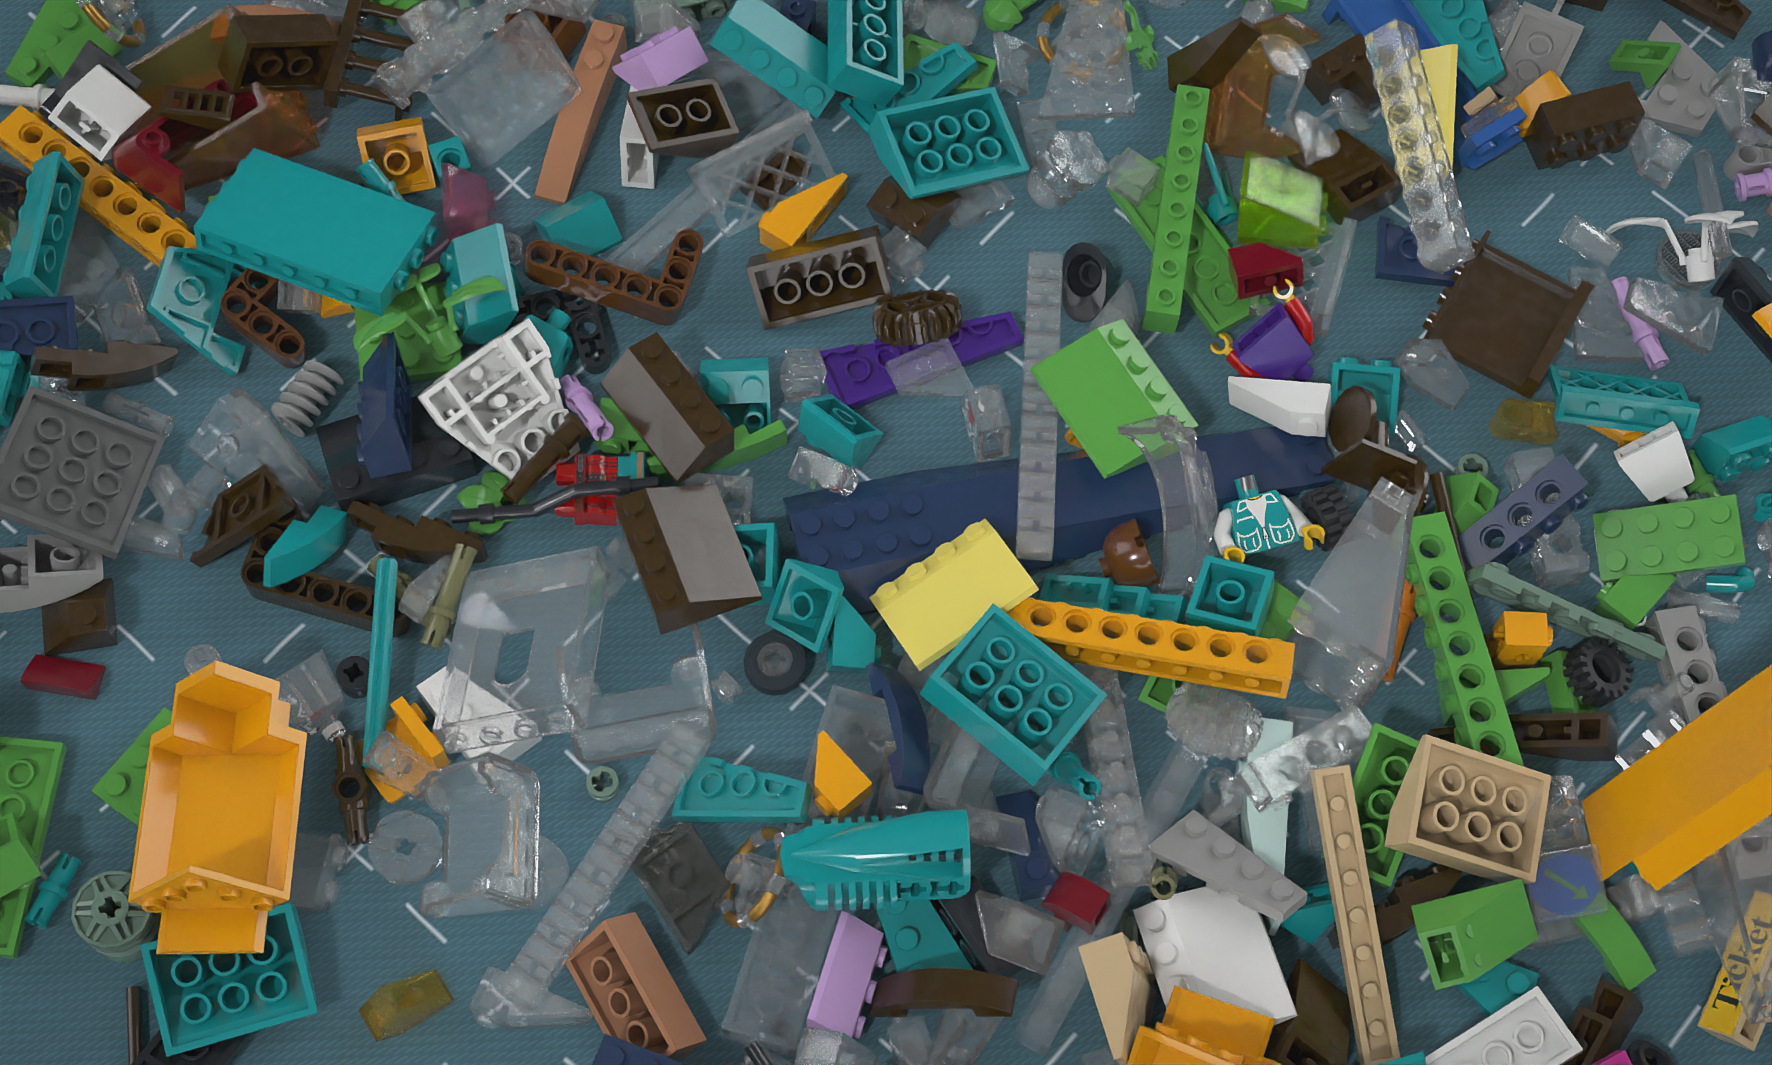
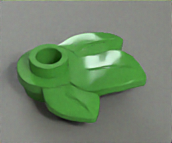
M484 472L482 485L467 486L457 495V499L466 509L478 508L479 504L494 503V506H502L503 502L507 501V499L502 495L500 489L509 480L497 472ZM523 497L517 505L526 504L525 498ZM518 519L496 520L495 524L481 525L480 522H470L468 531L476 535L492 534L499 531L505 522H513Z

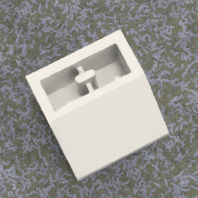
M98 64L66 92L48 119L100 161L113 158L112 151L115 145L134 133L152 106Z

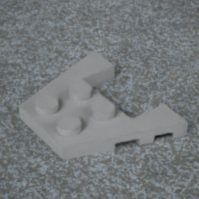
M1660 20L1647 41L1680 43L1681 49L1649 98L1645 101L1638 97L1645 111L1642 120L1657 123L1658 128L1698 138L1730 86L1665 22Z

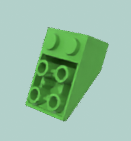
M1522 878L1411 906L1417 934L1435 990L1471 982L1539 939Z

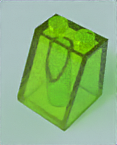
M1245 150L1240 191L1237 244L1248 245L1262 242L1276 247L1317 249L1318 236H1325L1326 216H1320V212H1327L1328 193H1322L1323 179L1256 152Z

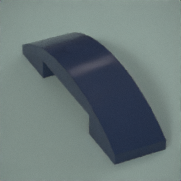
M870 662L866 668L872 694L875 697L885 699L897 748L888 756L894 787L923 795L927 792L929 782L930 742L922 705L914 688L899 671Z

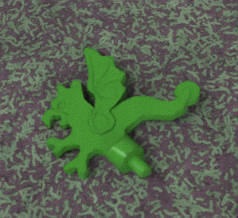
M1126 0L1124 1V7L1130 13L1133 31L1129 32L1126 38L1127 52L1139 50L1136 53V57L1139 59L1138 63L1150 71L1156 68V61L1159 60L1157 50L1155 51L1152 48L1155 32L1150 25L1143 29L1140 27L1134 7Z

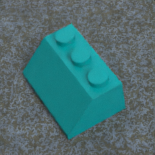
M495 223L454 238L446 251L441 254L440 267L445 272L447 282L445 288L446 299L452 296V292L455 289L486 275L495 277L505 287V290L483 293L453 305L455 322L459 328L456 330V333L462 343L487 344L494 338L501 336L519 312L502 224Z

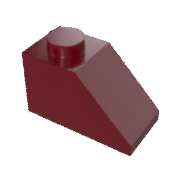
M1262 242L1228 249L1229 273L1239 300L1272 293L1274 285L1278 291L1290 289L1285 279L1290 280L1294 287L1304 285L1302 257Z

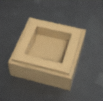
M1489 86L1464 105L1463 108L1472 119H1476L1497 103L1498 97Z

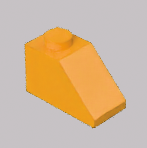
M823 730L818 734L814 783V796L816 798L814 802L825 816L828 817L832 814L833 817H838L839 822L872 794V782Z

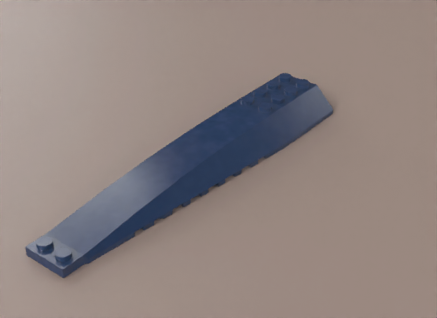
M1268 427L1189 437L1182 448L1104 479L1086 451L1082 450L914 471L834 487V489L841 490L840 492L834 493L824 489L783 498V504L789 529L793 532L799 561L838 571L844 587L842 596L846 598L859 615L878 612L869 597L875 594L881 585L894 581L903 575L909 566L922 562L931 556L940 545L953 541L963 534L969 525L980 522L983 519H986L996 530L1027 572L1038 568L1040 570L1050 568L1055 563L1069 559L1074 561L1086 557V554L1103 550L1106 535L1116 526L1134 518L1139 525L1144 539H1149L1151 535L1164 531L1173 532L1183 529V526L1195 522L1204 523L1214 520L1223 511L1224 504L1239 500L1234 480L1254 475L1259 494L1277 490L1280 495H1284L1287 498L1300 495L1304 490L1324 487L1329 484L1333 485L1336 483L1337 478L1321 472V467L1331 461L1324 437L1294 435L1278 427Z

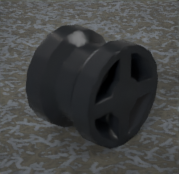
M360 656L345 658L336 669V678L343 692L354 699L367 696L369 662ZM357 671V674L353 675L352 677L349 676Z

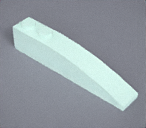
M1250 716L1246 729L1240 728L1238 749L1243 750V761L1238 760L1235 773V781L1241 782L1240 806L1244 847L1284 875L1293 722ZM1260 913L1268 935L1275 936L1281 922Z

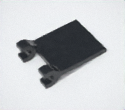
M88 40L54 92L40 106L38 113L48 119L66 92L98 64L135 93L139 90L144 80L94 42Z

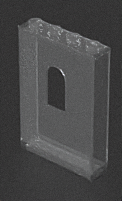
M598 546L468 573L433 725V732L447 754L586 729L611 569ZM534 630L528 667L525 674L510 684L497 683L495 681V673L503 636Z

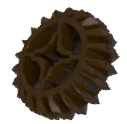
M920 289L916 292L908 291L905 294H897L891 300L879 302L873 308V330L876 333V338L881 343L891 346L900 345L904 347L913 345L915 347L919 344L927 345L930 342H938L940 339L949 338L952 334L958 332V329L962 327V307L959 304L958 296L944 290L935 291L933 289L928 291Z

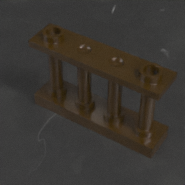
M348 0L338 36L339 42L324 87V106L337 109L340 97L345 98L346 95L395 106V121L402 120L404 112L410 113L413 101V94L409 93L424 32H431L434 14L429 13L430 0L422 1L420 13L373 3L371 0ZM372 15L414 25L416 28L413 40L364 29V25L360 24L361 18ZM363 41L409 52L406 67L358 56L356 51H353L354 43L360 44ZM354 68L402 79L399 94L351 83L349 78H345L347 70L353 71Z

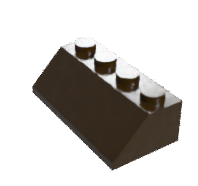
M878 225L751 256L746 266L764 330L893 299L887 257Z
M657 332L629 347L600 382L603 390L676 484L734 451V429Z

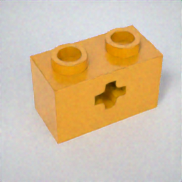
M1504 611L1486 636L1487 649L1493 668L1510 670L1534 667L1553 642V628L1547 624V613Z

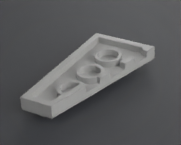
M1192 810L1145 847L1144 858L1155 863L1159 859L1172 865V870L1184 877L1191 874L1206 881L1207 888L1218 893L1221 891L1229 892L1238 897L1239 903L1281 923L1307 901L1308 893L1195 810Z

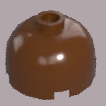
M1134 518L1113 528L1106 535L1103 543L1104 557L1099 558L1105 577L1113 576L1118 585L1149 588L1161 583L1156 567L1152 565L1151 554L1136 519Z

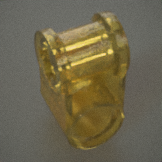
M1507 399L1501 403L1489 421L1490 432L1500 440L1530 442L1536 445L1551 444L1558 438V433L1554 430L1553 415L1556 405L1546 401L1532 402ZM1504 416L1510 418L1513 423L1507 421Z

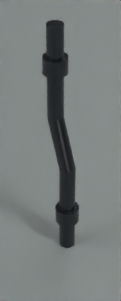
M617 476L616 480L573 483L533 504L494 506V503L479 504L478 508L451 510V519L453 524L480 522L481 525L495 524L496 520L538 517L576 497L617 494L618 497L645 488L660 487L659 477L631 479V476Z

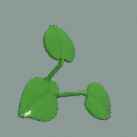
M438 263L428 264L418 269L416 273L409 275L407 286L402 291L405 292L416 286L432 319L426 324L428 330L425 332L406 312L397 314L391 312L362 325L354 335V347L357 353L360 354L361 350L370 341L406 322L424 339L426 344H432L438 357L448 356L463 346L456 333V330L459 328L455 322L453 305L483 293L505 290V287L491 275L476 278L460 286L452 292V296L443 301L448 320H446L444 316H437L421 284L437 276L441 271Z

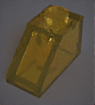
M436 969L381 986L358 1012L376 1042L407 1032L451 1004L454 998Z

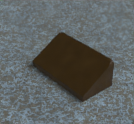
M790 145L781 149L738 188L758 207L766 211L811 170Z

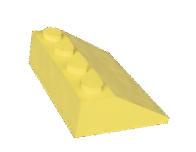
M983 519L980 522L969 525L963 534L953 541L940 545L931 556L922 562L909 566L905 573L894 581L881 585L876 593L869 598L913 663L921 671L955 648L993 603L1006 613L1037 592L1039 588L996 530L986 519Z

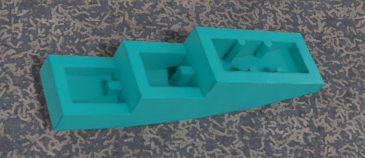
M1047 573L1039 598L1042 601L1064 602L1072 606L1090 609L1100 608L1107 612L1125 615L1135 614L1143 618L1161 621L1171 620L1178 624H1183L1188 601L1184 596L1152 594L1147 587L1114 585L1110 578Z

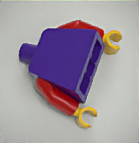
M1285 279L1290 287L1287 295H1281L1275 285L1273 287L1274 295L1285 300V307L1279 302L1235 342L1227 333L1222 332L1218 334L1225 341L1224 349L1218 347L1215 342L1210 344L1212 352L1219 355L1225 354L1227 356L1225 360L1242 377L1287 380L1293 376L1299 382H1307L1314 374V369L1307 363L1314 356L1311 344L1315 340L1312 318L1300 298L1294 297V285L1288 279Z

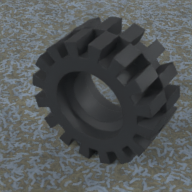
M1329 484L1303 494L1301 508L1305 511L1303 512L1313 525H1319L1325 531L1324 544H1321L1319 539L1312 538L1313 540L1316 539V545L1321 547L1322 551L1328 552L1354 541L1356 533L1353 530L1355 529V523L1351 521L1353 515L1352 512L1348 511L1349 505L1347 501H1343L1344 496L1341 492H1338L1336 486Z
M1593 638L1568 652L1566 655L1567 659L1563 661V666L1567 667L1563 671V676L1570 678V681L1566 682L1568 688L1573 686L1575 691L1572 694L1576 698L1583 696L1581 702L1586 705L1591 702V707L1604 706L1626 694V691L1631 687L1628 681L1632 680V674L1626 673L1631 668L1629 662L1623 663L1622 661L1626 656L1623 652L1617 654L1616 650L1618 647L1614 643L1608 646V640L1606 639L1599 641V638ZM1593 665L1599 671L1602 680L1595 673Z

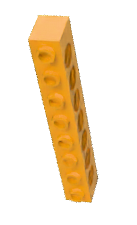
M20 105L0 123L1 148L31 171L34 162L53 151L60 152L82 177L86 176L84 177L85 183L79 207L160 268L165 250L169 246L197 249L195 236L190 233L189 227L178 217L170 218L166 215L165 209L156 200L151 199L148 201L145 199L142 192L132 182L127 181L124 183L121 181L112 167L106 163L101 166L83 146L78 148L72 144V140L60 128L54 130L48 126V121L37 111L34 110L31 113Z
M1032 597L1026 598L1006 612L1007 615L1068 662L1283 699L1287 697L1292 675L1295 643L1285 642L1278 638L1267 639L1249 636L1242 632L1232 633L1214 630L1206 626L1196 627L1178 624L1171 620L1161 621L1143 618L1135 614L1125 615L1107 612L1100 608L1090 609L1072 606L1064 602L1054 603L1036 600Z

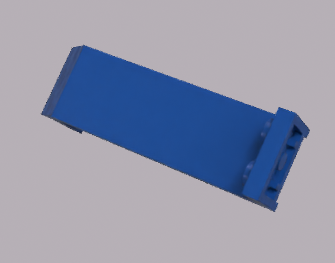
M1331 0L1322 13V17L1328 25L1340 19L1341 22L1345 21L1355 35L1361 33L1398 75L1399 81L1395 91L1399 96L1404 94L1405 82H1400L1402 62L1406 63L1412 52L1441 46L1408 0ZM1457 68L1453 162L1475 170L1523 141L1518 134L1521 131L1519 125L1527 116L1519 106L1498 120L1489 110H1486L1476 119H1472L1463 106L1476 97L1477 94Z

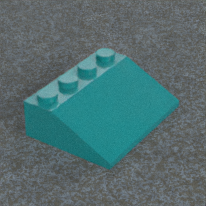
M995 87L877 111L868 130L880 161L910 199L1022 175L1030 170Z
M994 603L933 672L920 692L922 697L1032 786H1035L1108 695Z
M292 903L273 907V910L268 911L264 953L156 954L158 940L140 945L166 1057L319 1013L305 939L297 907Z

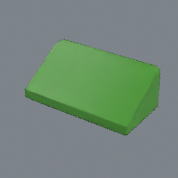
M1557 650L1540 660L1541 667H1550L1551 674L1545 680L1553 713L1597 712L1596 707H1591V702L1587 705L1581 702L1583 696L1576 698L1572 694L1575 688L1573 686L1568 688L1566 682L1570 681V678L1563 676V671L1567 669V667L1563 666V661L1567 659L1566 655L1569 651Z

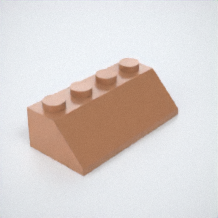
M636 912L605 919L563 958L604 1034L679 1062L707 1041Z

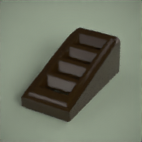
M166 85L159 116L226 133L235 94ZM173 98L180 100L179 107H171ZM187 102L194 103L192 109L186 108ZM200 106L207 107V110H200Z

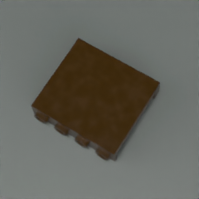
M1486 230L1480 241L1474 238L1465 254V257L1469 258L1467 264L1465 265L1460 262L1451 277V280L1455 282L1452 288L1446 286L1436 303L1441 306L1439 311L1431 310L1422 328L1426 329L1427 332L1422 343L1516 393L1531 399L1595 285L1583 279L1577 290L1486 244L1491 234L1489 230Z

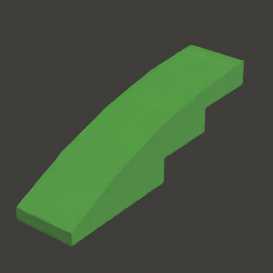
M780 419L752 434L742 424L734 429V451L694 475L735 466L787 445V429ZM655 456L647 459L650 477H659V479L671 478Z

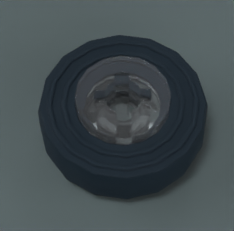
M781 632L765 633L755 638L746 649L743 659L745 676L751 686L761 693L772 696L787 694L796 689L804 679L807 669L806 654L800 643Z

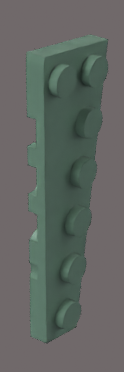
M1488 562V564L1477 566L1464 572L1469 591L1521 612L1547 613L1548 623L1589 640L1593 638H1599V641L1606 639L1608 640V646L1614 643L1618 647L1616 651L1623 652L1643 662L1652 663L1661 661L1664 658L1667 647L1657 643L1654 636L1643 632H1633L1625 628L1618 621L1605 619L1586 608L1577 606L1508 574L1509 568L1505 565Z

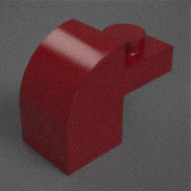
M1061 872L1041 903V906L1054 913L1055 925L1068 932L1071 926L1075 925L1093 935L1111 906L1110 892L1089 880L1070 872Z

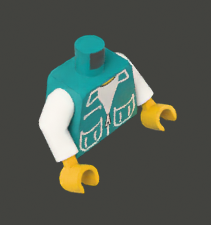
M1254 475L1234 480L1239 500L1223 505V511L1219 513L1213 533L1214 540L1223 559L1242 564L1247 555L1300 541L1299 536L1304 537L1303 545L1307 550L1313 549L1311 538L1319 539L1321 544H1324L1325 539L1324 529L1319 525H1313L1304 513L1286 496L1280 495L1277 490L1259 494Z

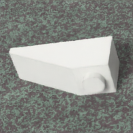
M1228 377L1229 402L1231 405L1290 434L1326 437L1332 407L1331 384Z

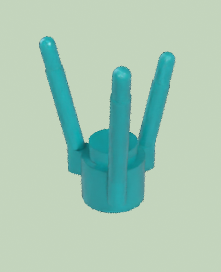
M1203 143L1202 148L1218 193L1208 199V207L1197 196L1195 200L1210 221L1213 220L1215 226H1224L1238 218L1239 210L1234 202L1227 172L1222 170L1220 178L1209 145Z

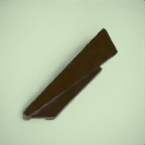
M1601 978L1590 1009L1580 1005L1568 1027L1583 1048V1051L1563 1065H1591L1620 1049L1643 1011V1006L1635 993Z

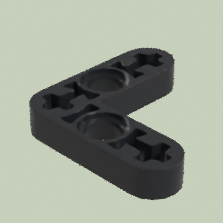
M557 289L517 298L519 312L516 315L518 316V321L511 322L505 332L521 323L528 316L527 308L530 307L532 315L546 322L551 314L541 315L537 312V308L540 304L548 302L552 303L556 307L555 309L561 310L560 300L563 299L566 309L561 311L571 318L569 324L584 370L591 374H601L610 367V349L595 302L581 298L583 304L577 305L574 301L575 295ZM585 322H590L596 326V330L590 335H583L578 332V327ZM595 344L600 361L594 362L591 358L589 345Z

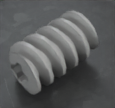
M312 360L304 363V371L297 372L295 375L296 381L290 382L287 386L288 392L281 393L279 396L280 403H274L271 407V411L279 423L298 437L305 436V433L299 427L301 424L307 427L313 425V422L307 416L308 414L320 416L321 412L315 406L316 403L323 406L329 404V401L323 394L327 393L335 396L337 393L336 389L331 385L332 382L338 385L344 384L343 379L333 369Z

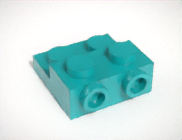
M1338 357L1337 362H1332L1328 367L1327 384H1331V411L1337 398L1345 389L1352 386L1366 388L1374 396L1377 405V420L1386 423L1389 436H1394L1401 368L1391 367L1390 361L1371 360V365L1358 364L1357 358Z

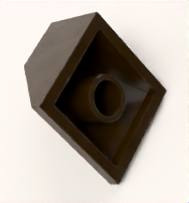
M112 578L103 579L90 588L66 599L41 606L45 656L118 645Z

